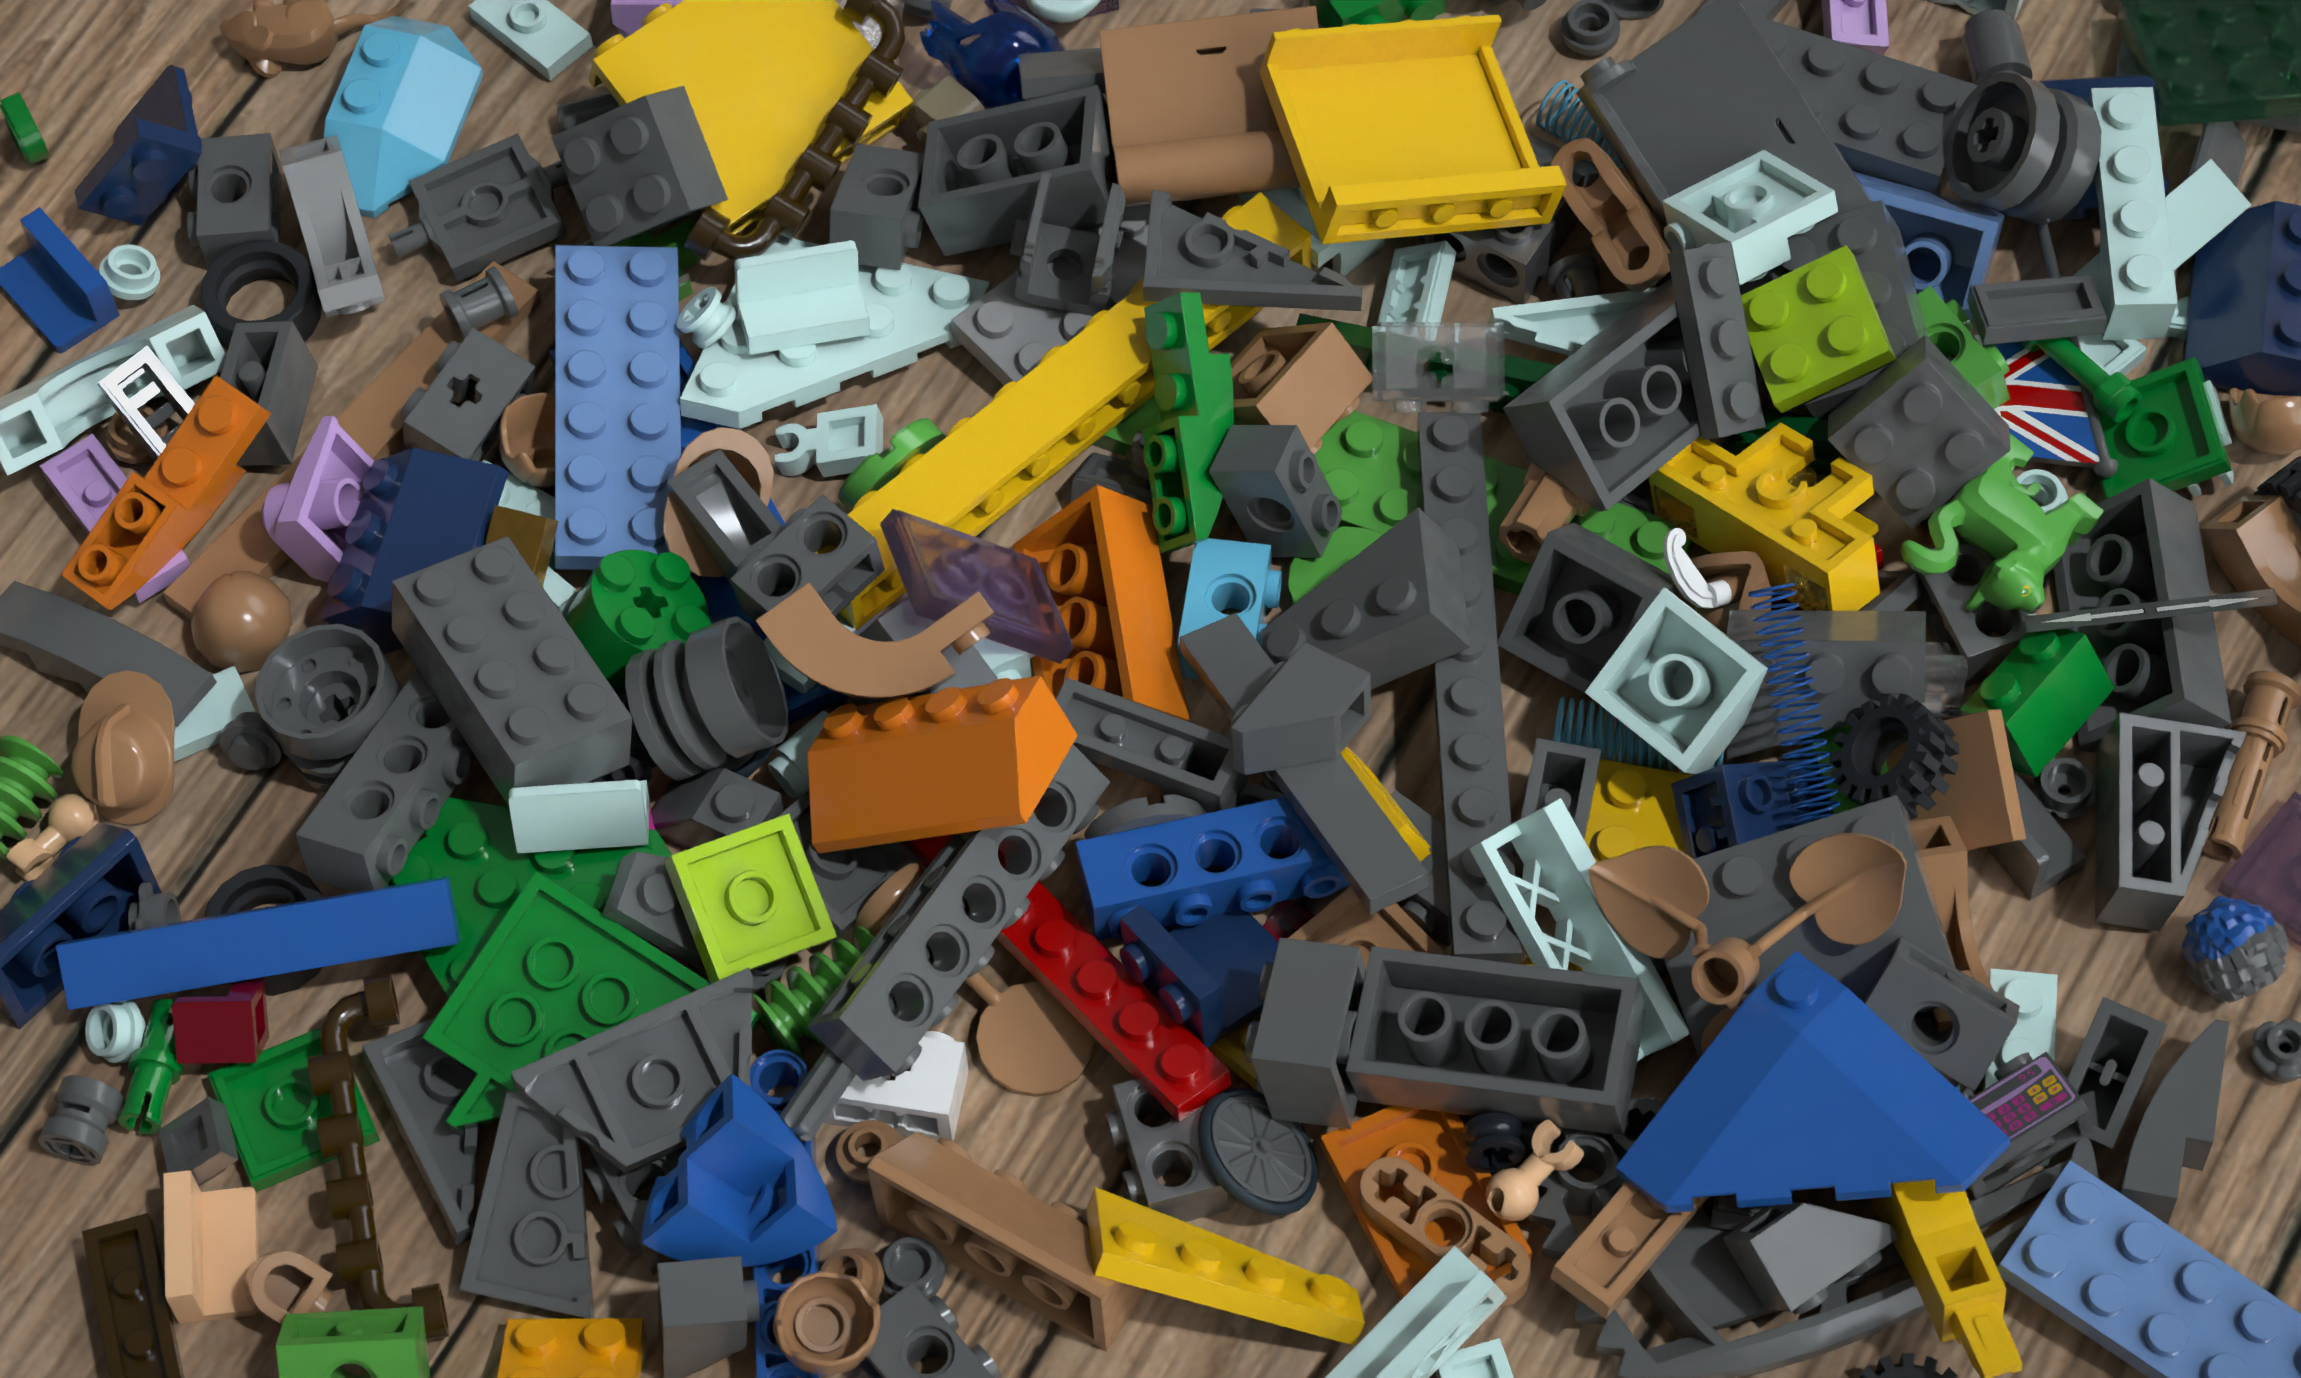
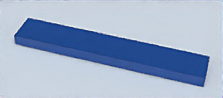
M449 876L65 941L57 944L56 950L68 1010L454 945L458 944L461 938Z

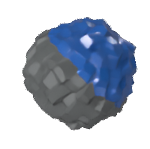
M2217 896L2207 908L2193 915L2194 918L2185 925L2187 934L2182 942L2184 958L2187 962L2185 973L2189 979L2193 980L2200 987L2202 992L2207 993L2216 1003L2224 1001L2231 1003L2243 998L2244 995L2248 997L2255 994L2259 989L2274 983L2283 974V969L2287 967L2284 957L2287 955L2289 942L2284 928L2273 918L2270 910H2263L2259 905L2248 904L2244 899L2236 900Z

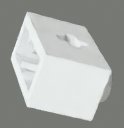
M927 1031L918 1043L922 1047L921 1054L910 1068L901 1075L896 1076L895 1080H893L894 1076L892 1074L867 1081H862L856 1075L823 1123L850 1127L860 1121L877 1120L890 1125L899 1135L910 1136L918 1131L932 1140L938 1141L939 1138H946L953 1141L969 1073L965 1043L955 1041L944 1033Z

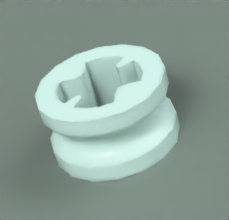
M715 287L706 288L692 298L684 307L676 322L677 328L682 333H693V343L702 349L709 347L726 333L738 312L731 302H720L721 292Z

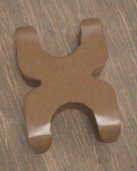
M1580 138L1567 143L1557 152L1551 163V166H1560L1567 186L1563 192L1566 202L1582 224L1593 235L1591 239L1612 274L1634 292L1657 288L1656 283L1670 271L1667 253L1672 252L1664 237V227L1628 172L1618 168L1611 157L1594 141L1588 138ZM1587 158L1592 159L1599 171V178L1586 188L1575 186L1572 180L1573 168L1578 161Z

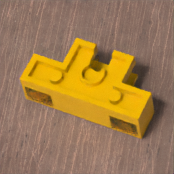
M1780 422L1737 456L1708 439L1702 440V436H1699L1649 477L1656 516L1662 517L1677 528L1682 529L1691 541L1712 554L1737 551L1757 553L1764 563L1771 587L1789 583L1796 584L1792 587L1773 591L1796 590L1797 593L1786 599L1792 603H1799V607L1805 611H1859L1880 594L1874 538L1872 537L1879 531L1878 524L1854 511V509L1874 495L1872 475L1839 457L1831 463L1832 473L1815 485L1817 479L1816 471L1811 467H1806L1815 460L1813 442Z

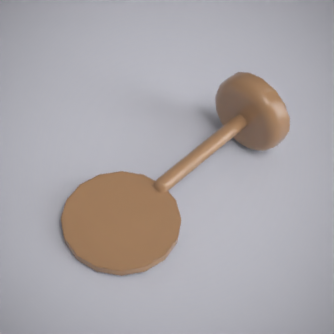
M917 862L910 863L887 879L863 906L856 918L854 928L863 926L875 938L925 872V869ZM979 972L964 980L989 1004L980 1016L976 1043L980 1062L994 1081L1013 1093L1034 1097L1059 1093L1078 1081L1091 1062L1095 1038L1040 982L1034 981L1013 985L1000 993Z

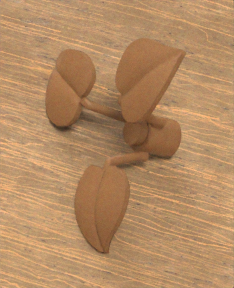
M1839 833L1814 841L1797 856L1790 869L1789 877L1795 892L1807 903L1751 945L1742 939L1734 937L1723 938L1712 946L1709 945L1707 927L1696 919L1709 903V885L1700 866L1690 856L1678 849L1661 845L1642 847L1599 861L1589 868L1588 874L1593 892L1603 913L1618 934L1639 952L1654 958H1674L1686 949L1691 938V931L1694 933L1696 946L1692 949V955L1697 958L1691 973L1694 989L1707 1002L1717 1005L1726 1004L1728 1006L1717 1013L1703 1031L1701 1040V1054L1703 1055L1740 1006L1737 1005H1742L1749 996L1743 992L1758 976L1760 968L1758 957L1805 919L1815 914L1817 925L1824 935L1842 944L1860 945L1869 943L1886 932L1895 921L1901 908L1907 861L1903 853L1896 847L1870 835Z

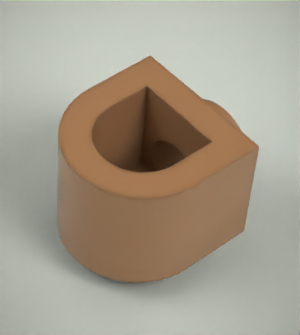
M274 1251L259 1257L251 1265L245 1279V1293L248 1302L255 1311L281 1327L285 1314L324 1312L333 1295L332 1292L324 1287L333 1274L296 1252Z

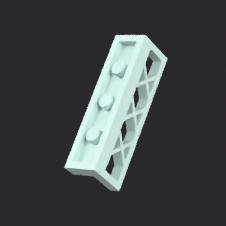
M1561 798L1520 818L1469 848L1534 966L1568 970L1569 962L1580 966L1583 972L1638 979L1646 1006V1015L1637 1061L1675 1044L1690 1034L1687 1024L1649 956L1629 945L1611 925L1599 906L1588 874L1589 868L1597 862ZM1509 841L1512 842L1524 864L1522 879L1509 873L1496 850ZM1536 903L1548 908L1556 921L1555 937L1542 933L1535 920Z
M1454 1246L1325 1378H1430L1507 1297L1482 1270H1479Z

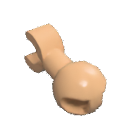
M78 793L66 794L57 799L49 810V826L34 840H22L8 852L6 858L17 866L15 872L26 882L35 880L53 864V857L74 838L84 836L99 823V814L94 802Z
M1545 1120L1538 1125L1532 1137L1533 1152L1519 1168L1502 1169L1494 1174L1486 1186V1201L1489 1209L1498 1218L1506 1221H1520L1527 1218L1534 1212L1539 1203V1185L1553 1170L1566 1171L1572 1169L1583 1158L1584 1151L1574 1141H1569L1560 1152L1550 1153L1552 1142L1561 1134V1130L1552 1121ZM1503 1205L1501 1212H1498L1496 1208Z

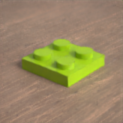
M1847 245L1741 295L1751 348L1773 404L1781 413L1896 360L1857 261Z
M790 814L676 853L663 860L711 984L748 967L750 970L756 969L826 943L837 937Z

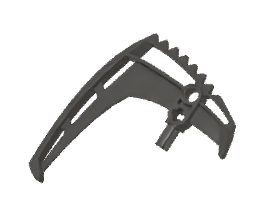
M1655 1097L1631 1099L1624 1135L1558 1127L1561 1130V1134L1554 1140L1558 1151H1550V1153L1560 1152L1569 1141H1574L1584 1151V1156L1572 1169L1586 1167L1598 1174L1599 1179L1592 1182H1581L1574 1179L1568 1173L1572 1169L1566 1171L1553 1170L1539 1185V1196L1542 1198L1539 1200L1534 1212L1528 1216V1219L1533 1223L1552 1230L1543 1244L1542 1254L1544 1256L1559 1260L1578 1238L1568 1213L1576 1216L1593 1215L1595 1218L1626 1183L1623 1178L1617 1175L1615 1167L1669 1097L1661 1102ZM1522 1122L1523 1136L1521 1141L1525 1145L1527 1159L1533 1152L1532 1137L1535 1129L1532 1123ZM1633 1136L1635 1141L1631 1142L1627 1137ZM2085 1136L2076 1142L2070 1159L2029 1178L1980 1197L1977 1200L1969 1201L1980 1230L2047 1194L2070 1160L2098 1178L2095 1155L2089 1138ZM2038 1207L1985 1239L1996 1267L1999 1266ZM1699 1209L1638 1281L1663 1315L1683 1337L1682 1339L1645 1350L1615 1309L1605 1319L1582 1301L1577 1308L1575 1321L1604 1325L1597 1340L1595 1350L1598 1353L1623 1358L1617 1378H1734L1754 1375L1818 1357L1874 1335L1926 1310L1912 1277L1847 1303L1846 1288L1848 1286L1904 1265L1896 1247L1891 1242L1880 1250L1883 1259L1873 1268L1854 1277H1847L1845 1274L1826 1287L1829 1296L1820 1304L1819 1314L1727 1342L1715 1330L1779 1310L1763 1309L1722 1239L1730 1232L1725 1229L1710 1227L1711 1218ZM1557 1283L1559 1289L1566 1290Z

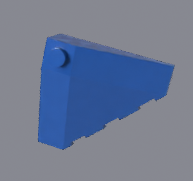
M1795 950L1749 994L1615 1168L1617 1175L1666 1213L1694 1211L1693 1198L1736 1195L1738 1208L1792 1204L1791 1190L1835 1187L1837 1201L1891 1197L1890 1183L1935 1180L1936 1193L1964 1192L2011 1143L2010 1138L1852 991Z

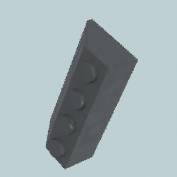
M1672 279L1667 280L1503 407L1531 461L1598 511L1610 509L1701 436ZM1751 348L1759 389L1766 383Z
M2151 478L2097 504L2104 511L2095 527L2088 534H2083L2072 547L2067 545L2060 561L2053 567L2060 612L2211 596L2196 505ZM2213 612L2066 628L2086 634L2115 687L2077 731L2080 748L2084 751L2096 752V748L2119 713L2224 728L2232 724Z

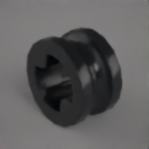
M1486 1113L1473 1117L1462 1128L1463 1141L1467 1145L1465 1160L1472 1170L1481 1173H1497L1502 1169L1516 1168L1526 1158L1525 1145L1521 1141L1523 1136L1522 1122L1516 1116L1508 1113Z

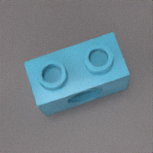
M1212 538L1194 544L1179 637L1229 616L1220 612L1233 608L1242 611L1237 615L1262 647L1261 630L1268 625L1264 624L1267 607L1278 608L1282 584V571L1271 570V545ZM1178 637L1177 649L1182 677L1200 679L1180 651V638Z

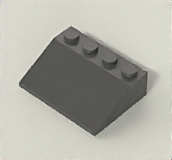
M1897 795L1693 859L1700 866L1709 885V903L1696 919L1707 927L1708 942L1711 946L1718 940L1727 937L1739 938L1751 945L1801 906L1805 905L1807 902L1795 892L1789 879L1790 869L1797 856L1818 839L1839 833L1870 835L1896 847L1903 853L1907 861L1901 908L1895 921L1880 937L1860 945L1836 942L1824 935L1817 925L1815 914H1813L1758 957L1760 963L1758 976L1743 993L1751 994L1796 950L1845 985L1862 1001L1901 937L1956 968L1908 812ZM1691 931V938L1686 949L1680 955L1670 959L1664 958L1700 1059L1702 1056L1701 1040L1703 1031L1711 1019L1728 1006L1726 1004L1717 1005L1707 1002L1694 989L1691 973L1697 958L1692 955V949L1696 946L1695 935ZM1924 1007L1916 1015L1938 1009L1939 1007Z

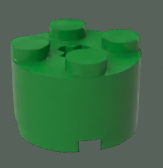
M622 550L606 555L569 607L568 613L564 617L611 687H614L617 695L621 696L623 692H626V665L632 655L653 648L658 649L660 644L678 639L686 643L691 632L711 625L704 595L696 582L690 577L691 570L688 563L675 553L663 552L658 555L643 550Z

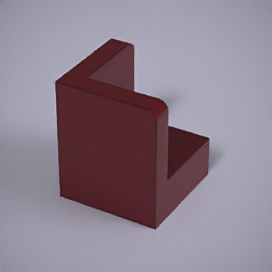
M264 977L235 982L228 996L178 997L172 1005L177 1064L256 1063L269 1039Z

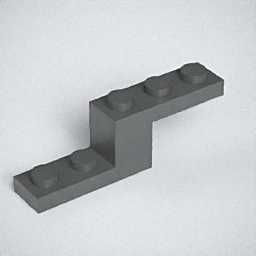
M1068 677L1056 698V701L1078 735L1073 744L1093 762L1161 786V803H1165L1163 795L1176 794L1197 801L1206 813L1285 797L1283 794L1248 782L1247 775L1234 770L1232 740L1228 736ZM1275 852L1268 856L1275 859H1285L1291 855Z

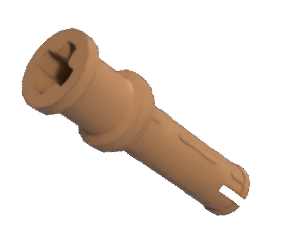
M2255 671L2249 673L2245 679L2243 690L2247 696L2240 717L2232 721L2229 730L2247 733L2241 749L2236 754L2227 778V786L2215 809L2208 828L2209 833L2202 849L2206 854L2216 859L2230 861L2231 857L2234 860H2238L2241 857L2246 835L2261 795L2268 767L2272 759L2277 758L2285 750L2287 735L2284 729L2291 709L2296 708L2300 704L2301 687L2294 680L2280 673Z

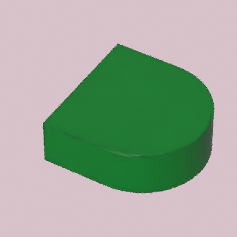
M17 92L1 99L0 110L8 131L25 163L32 165L50 157L40 131L21 94Z

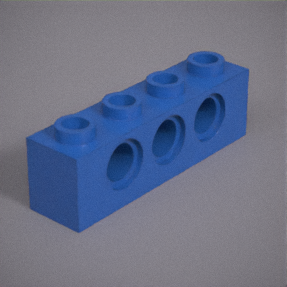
M1286 797L1076 841L1077 877L1093 935L1098 941L1110 938L1122 940L1120 917L1140 905L1163 927L1174 924L1193 926L1207 921L1214 915L1240 909L1246 912L1262 911L1271 907L1276 902L1303 896L1322 898L1335 893L1340 888L1349 887L1347 881ZM1275 852H1283L1291 856L1285 859H1275L1268 855ZM1210 866H1221L1228 870L1220 873H1211L1203 869ZM1146 880L1163 882V884L1156 887H1146L1139 883Z

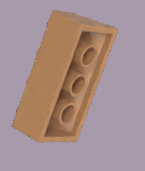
M917 1131L874 1156L867 1166L878 1223L904 1238L917 1237L929 1241L937 1247L945 1261L1106 1352L1147 1291V1289L1094 1275L1088 1226H1086V1221L1077 1211L1064 1203L1054 1201L1049 1205L1032 1196L1022 1181L1004 1170L997 1169L994 1173L989 1172L973 1163L967 1151L949 1139L939 1138L936 1142Z

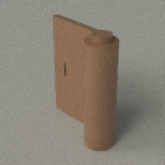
M1316 6L1099 30L1117 185L1122 187L1125 196V207L1151 204L1152 190H1160L1170 194L1171 202L1301 187L1259 70L1273 32L1294 28L1303 30L1319 28Z

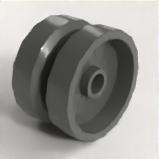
M2001 72L1985 79L1966 98L1955 116L1949 134L1945 167L1951 187L1963 200L1985 208L2000 210L2003 214L2024 222L2043 226L2060 220L2079 203L2095 174L2100 158L2102 132L2096 111L2083 98L2062 90L2047 88L2043 83L2020 74Z

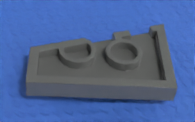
M507 1090L459 1290L588 1319L595 1318L580 1139L522 1093Z

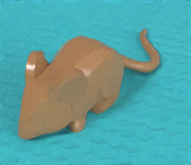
M253 0V12H240L233 18L222 22L220 31L229 45L238 54L246 58L258 74L263 77L272 78L280 73L282 62L300 65L320 63L333 52L339 35L353 28L364 27L366 24L391 16L399 17L406 10L411 0H400L395 7L383 13L373 15L352 13L335 19L325 0H283V4L274 5L272 0Z

